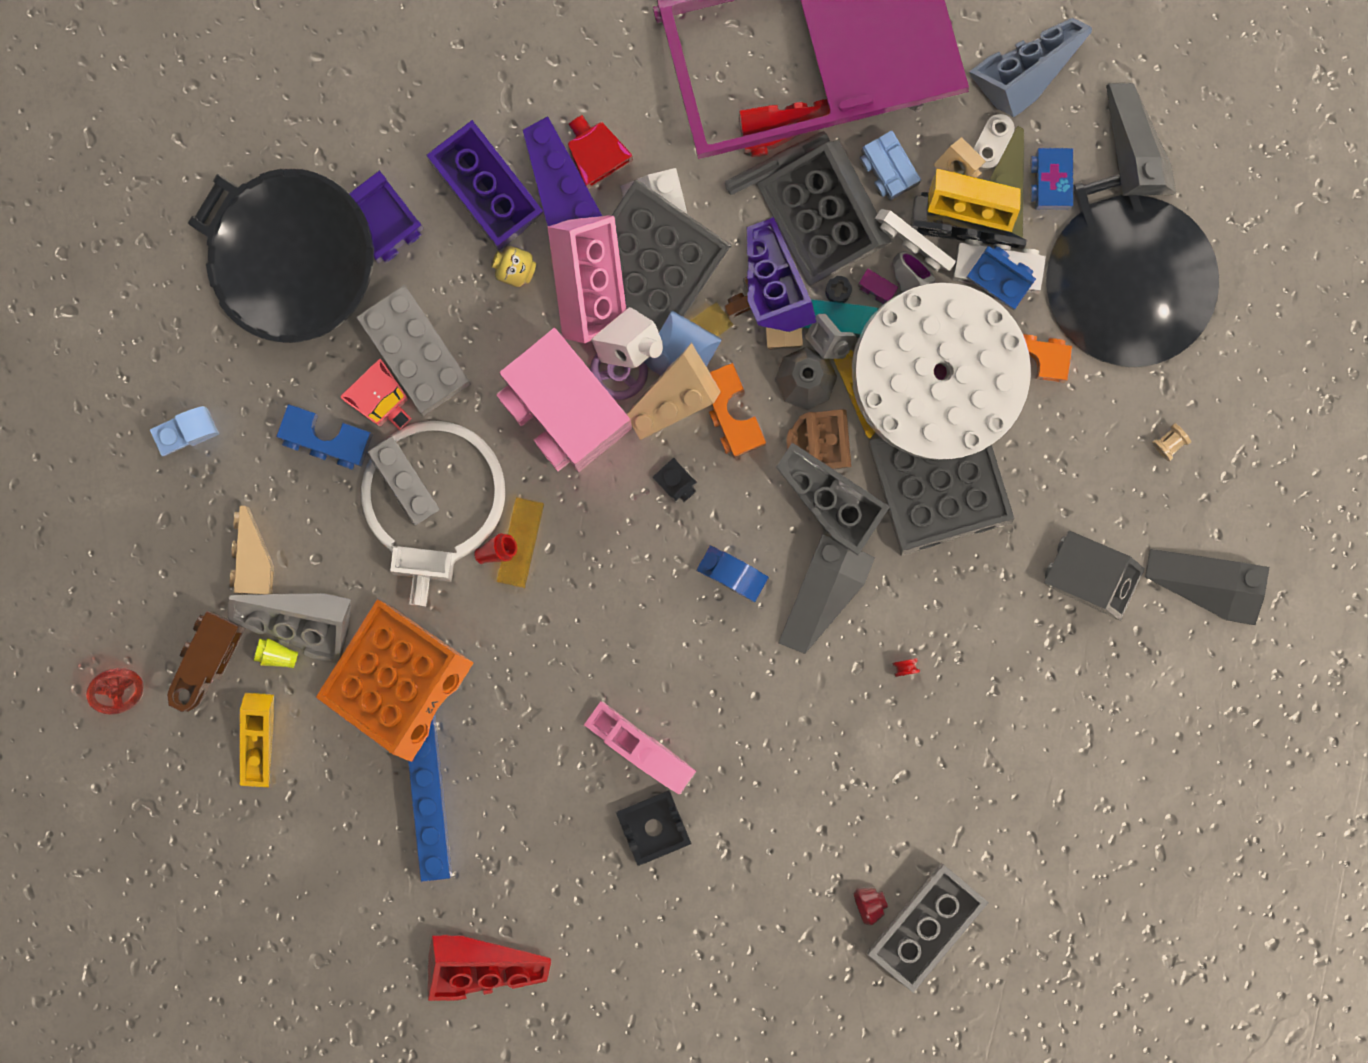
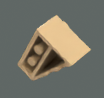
M692 342L633 404L626 414L630 418L631 425L640 440L712 405L721 391Z

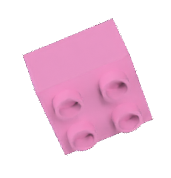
M555 327L499 372L507 386L497 393L496 396L521 427L532 418L538 422L544 432L533 441L557 471H560L570 462L580 472L632 429L630 418Z

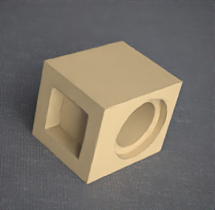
M961 137L934 163V166L937 169L978 178L982 174L979 168L986 161ZM958 161L964 164L965 169L960 167Z

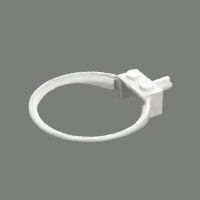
M445 421L414 423L405 426L401 430H397L387 438L392 436L397 442L400 439L424 431L449 432L469 441L487 460L494 480L493 506L480 530L464 543L454 547L457 553L392 546L395 540L383 530L372 507L371 483L376 468L370 459L366 465L361 484V503L366 521L378 540L392 552L390 572L396 576L412 577L409 605L426 607L430 580L452 582L454 563L476 550L488 539L499 522L505 502L504 476L500 463L492 449L471 430Z

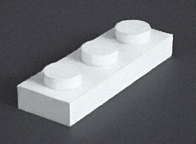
M881 209L874 218L882 224L880 229L893 238L896 235L904 241L902 246L915 255L918 252L924 256L925 260L923 262L935 271L939 269L950 271L956 263L954 259L891 210Z

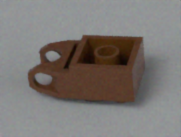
M206 611L204 616L199 615L193 627L196 633L191 642L187 641L180 653V657L183 659L167 694L169 706L181 712H189L200 705L212 681L221 679L246 629L245 627L231 622L214 612ZM183 689L188 690L190 693V700L185 705L181 703L179 697Z

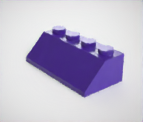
M473 120L426 155L429 163L498 251L522 234L543 213L538 203Z

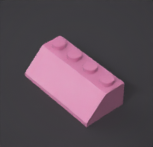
M611 215L570 219L548 226L562 337L564 339L581 343L590 342L596 334L626 310L615 218Z

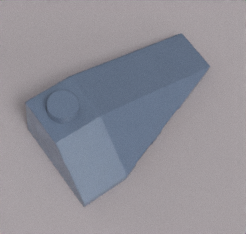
M1074 18L1068 19L1041 32V38L1029 43H1025L1023 40L1015 44L1016 49L1004 55L997 52L989 56L969 71L970 76L997 109L1015 117L1038 99L1091 34L1092 28Z

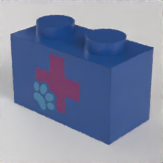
M1038 148L1036 156H1031L1030 171L1035 173V185H1031L1030 200L1035 202V210H1070L1073 207V148Z

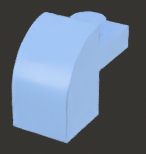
M204 406L174 416V419L150 429L163 457L188 445L195 446L219 435L208 408Z

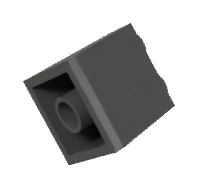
M1069 530L1066 537L1064 536L1058 544V555L1054 563L1048 566L1044 583L1066 596L1121 621L1145 568L1131 556Z

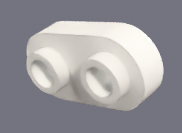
M996 114L987 121L974 147V150L986 161L980 169L989 170L996 167L1014 133V123L1007 115ZM996 124H1003L1005 131L998 133L995 130ZM984 149L991 150L992 157L984 158L982 151Z

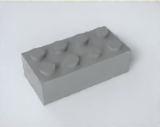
M405 285L357 316V319L423 416L471 385Z
M941 863L869 948L867 954L914 993L989 902Z

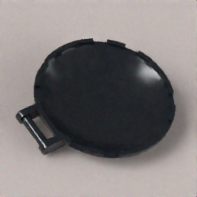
M304 169L271 170L259 174L260 176L240 186L217 174L213 180L215 184L197 214L191 216L188 224L208 237L206 244L208 246L207 276L210 286L213 287L219 300V305L224 312L247 332L262 339L283 343H298L319 338L346 321L358 307L366 293L374 261V247L370 227L355 199L335 181L316 172ZM226 190L229 192L210 225H208L205 221L223 191Z
M1120 174L1084 185L1082 182L1074 184L1073 190L1080 213L1068 223L1057 238L1051 251L1046 272V290L1049 306L1059 328L1082 352L1101 362L1121 367H1146L1162 363L1177 356L1193 344L1202 334L1216 307L1219 293V270L1215 253L1207 236L1199 225L1185 212L1170 203L1153 197L1141 195L1123 196L1121 194L1089 204L1087 195L1120 186Z

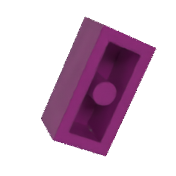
M870 269L866 270L858 283L861 292L869 295V293L874 295L875 300L883 305L893 298L898 289V286Z

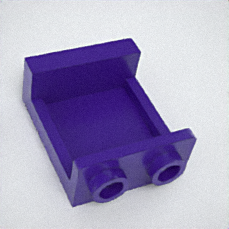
M380 170L349 193L358 203L367 219L372 234L374 259L378 264L381 261L389 262L399 254L398 248L405 243L409 246L422 236L420 232L424 229Z

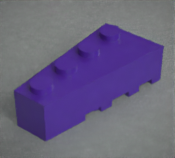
M547 116L523 129L547 226L570 219L602 216L549 117Z

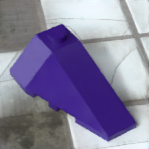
M774 217L747 227L748 304L757 325L791 332L815 323L816 317L812 301Z

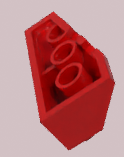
M827 99L815 101L813 103L814 106L808 107L807 103L795 102L792 105L786 106L785 110H779L778 105L740 110L739 126L741 137L827 116L830 114ZM799 135L743 148L744 154L751 153V157L768 155V150H773Z
M432 936L428 955V1001H458L467 999L466 994L483 991V994L486 995L493 993V988L508 985L514 989L547 982L551 958L465 936Z

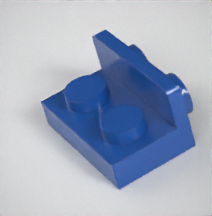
M988 246L966 278L1012 310H1015L1036 280L1032 276L1033 270L1021 262L1016 265L1008 259L1010 255L1002 248Z

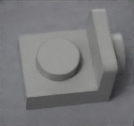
M817 314L816 322L811 325L805 338L823 359H843L849 353L856 336L853 332H840L826 314Z

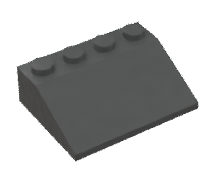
M839 140L824 143L757 183L809 286L892 243L889 235L880 229L882 224L874 219L877 216V212Z

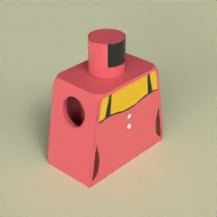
M378 359L340 396L347 404L379 427L389 419L398 430H401L412 419L401 408L409 398L381 359Z

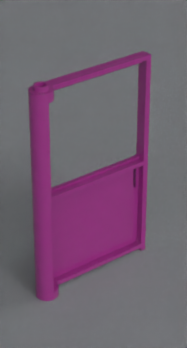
M657 0L658 5L653 6L656 23L662 22L698 159L969 92L968 81L945 0H800L830 108V114L739 138L708 144L701 124L674 16L736 0Z

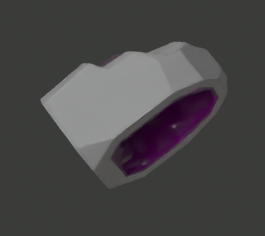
M903 251L897 253L893 258L892 266L895 271V278L900 285L902 293L918 286L936 283L932 271L913 254Z

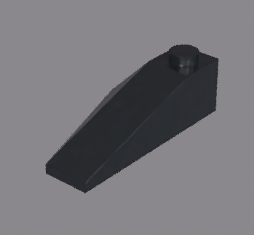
M922 192L921 196H915L910 226L923 236L958 241L971 239L981 241L982 244H1003L1015 249H1024L1027 240L1012 232L927 212L928 192Z

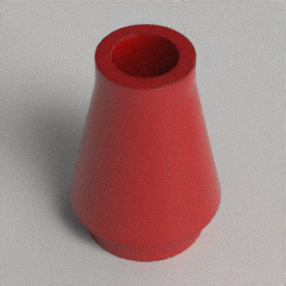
M500 533L475 550V559L479 564L510 561L517 553V543L511 535Z

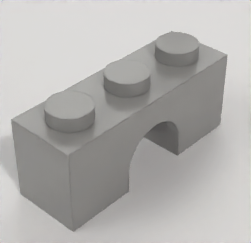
M392 436L366 452L381 477L384 478L393 491L398 503L413 525L419 524L440 510Z

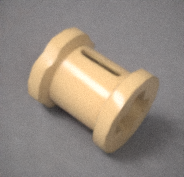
M1175 423L1171 426V430L1160 440L1155 439L1152 444L1158 453L1170 462L1173 459L1172 455L1182 446L1189 445L1191 440L1184 430Z

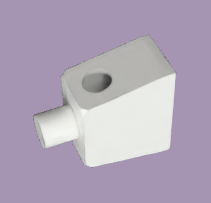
M631 307L627 308L591 339L600 362L629 368L638 367L649 357H659L663 350V342L654 322Z

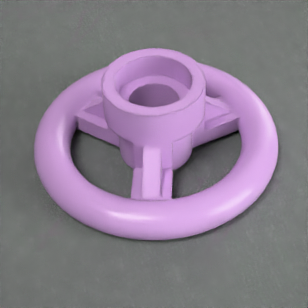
M597 353L592 360L590 371L615 400L628 399L636 395L646 383L648 366L644 362L639 365V377L636 381L630 376L629 367H624V373L618 376L613 372L614 368L618 365L608 364L607 370L599 372L601 362ZM610 378L617 382L624 381L630 388L624 391H614L607 388L602 381Z

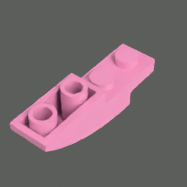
M604 702L598 704L584 724V726L603 739L604 743L679 795L697 772L653 737L646 735Z

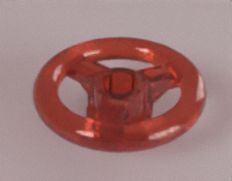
M109 669L98 674L90 682L86 692L87 701L97 712L110 715L123 713L133 708L140 701L144 693V683L142 678L130 669ZM134 683L135 692L133 696L123 703L122 696L124 695V690ZM95 694L107 695L110 699H113L114 706L99 703L96 700Z

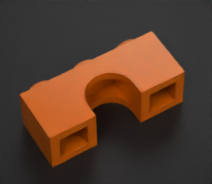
M1023 334L1029 356L1035 360L1037 365L1036 379L1065 383L1068 380L1072 346L1065 345L1066 341L1062 339L1049 338L1048 342L1037 341V336Z
M733 363L711 371L710 374L721 392L712 404L713 410L709 411V415L714 426H720L724 437L720 438L725 453H732L733 458L765 446L766 441L755 416L740 421L734 419L728 413V401L733 396L744 391Z

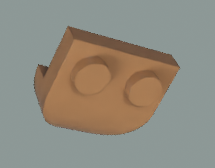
M847 410L808 412L798 417L799 419L793 428H790L788 431L787 448L794 443L832 469L852 467Z

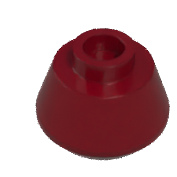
M857 888L853 893L854 900L861 919L866 925H874L885 915L883 909L888 908L883 891L877 893L875 888Z

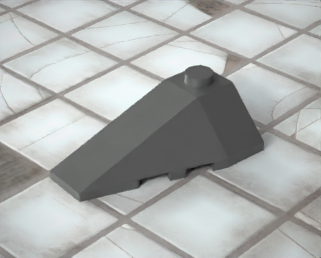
M822 535L779 644L806 654L863 587L875 557L863 551L857 555L833 538Z
M1150 549L1145 578L1188 599L1226 621L1256 625L1266 593L1270 567Z

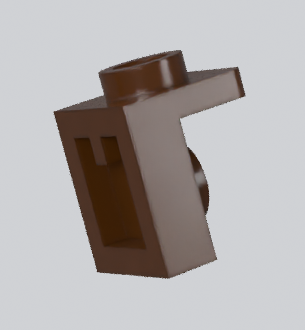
M745 277L743 278V283L748 292V279ZM743 293L727 300L729 304L724 306L729 320L751 310L748 304V296H744Z

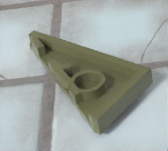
M1017 126L989 181L1021 189L1020 211L1012 233L1023 237L1024 129Z

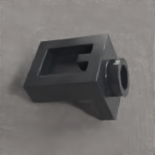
M675 458L671 459L652 477L675 503L680 499L686 502L696 492L694 486L697 484V481L688 474Z

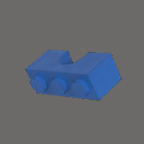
M290 404L287 405L277 434V438L283 440L282 446L296 451L299 450L300 446L310 449L309 455L322 460H326L328 455L338 459L337 465L353 470L354 465L362 467L373 436L371 432L343 423L339 434L334 439L323 441L315 433L318 415Z

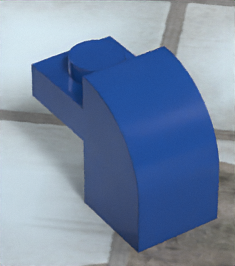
M711 545L696 570L753 602H756L769 578L745 562Z

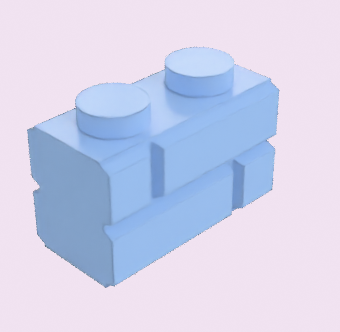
M889 131L862 147L861 152L863 155L860 157V160L866 171L872 170L878 179L874 184L882 197L887 195L889 200H893L920 184L921 179L893 131Z

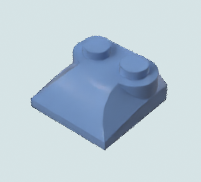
M671 311L659 332L663 342L661 355L657 358L649 357L644 363L653 372L661 376L692 342L707 367L722 339L676 312Z

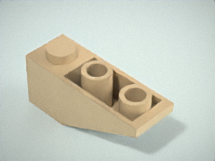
M240 506L239 512L234 513L233 525L234 529H238L237 541L232 543V558H236V568L230 572V587H234V593L272 594L274 565L250 508Z

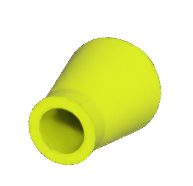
M259 638L253 661L260 662V666L289 667L294 669L298 652L269 638L266 640Z

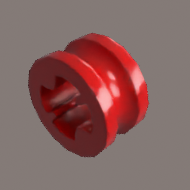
M918 658L892 663L897 669L896 673H894L895 677L920 673V669L916 667Z

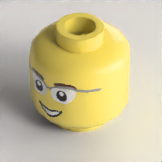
M508 245L502 252L497 251L495 253L491 267L495 268V277L498 281L514 287H521L524 283L529 284L536 268V262L533 261V256L530 252Z

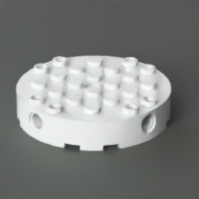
M926 284L905 291L887 301L871 316L864 326L856 343L852 360L853 391L859 409L867 423L889 445L912 456L924 459L961 458L977 453L995 443L1017 420L1025 404L1030 386L1031 364L1024 336L1016 321L992 297L979 290L960 284ZM937 364H942L946 367L947 375L944 380H939L934 375V367Z

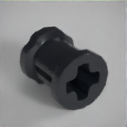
M836 276L830 279L825 289V295L829 302L845 303L852 293V285L848 278L844 276ZM837 284H842V290L846 291V293H841L840 297L834 296L835 291L831 287L836 288Z

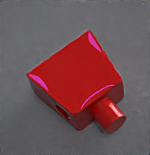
M581 115L568 124L576 138L568 142V147L579 174L588 189L633 161L630 151L603 122L590 127L584 116Z

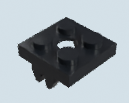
M670 790L616 812L637 866L692 844ZM651 819H656L662 824V832L658 836H650L645 831V825Z

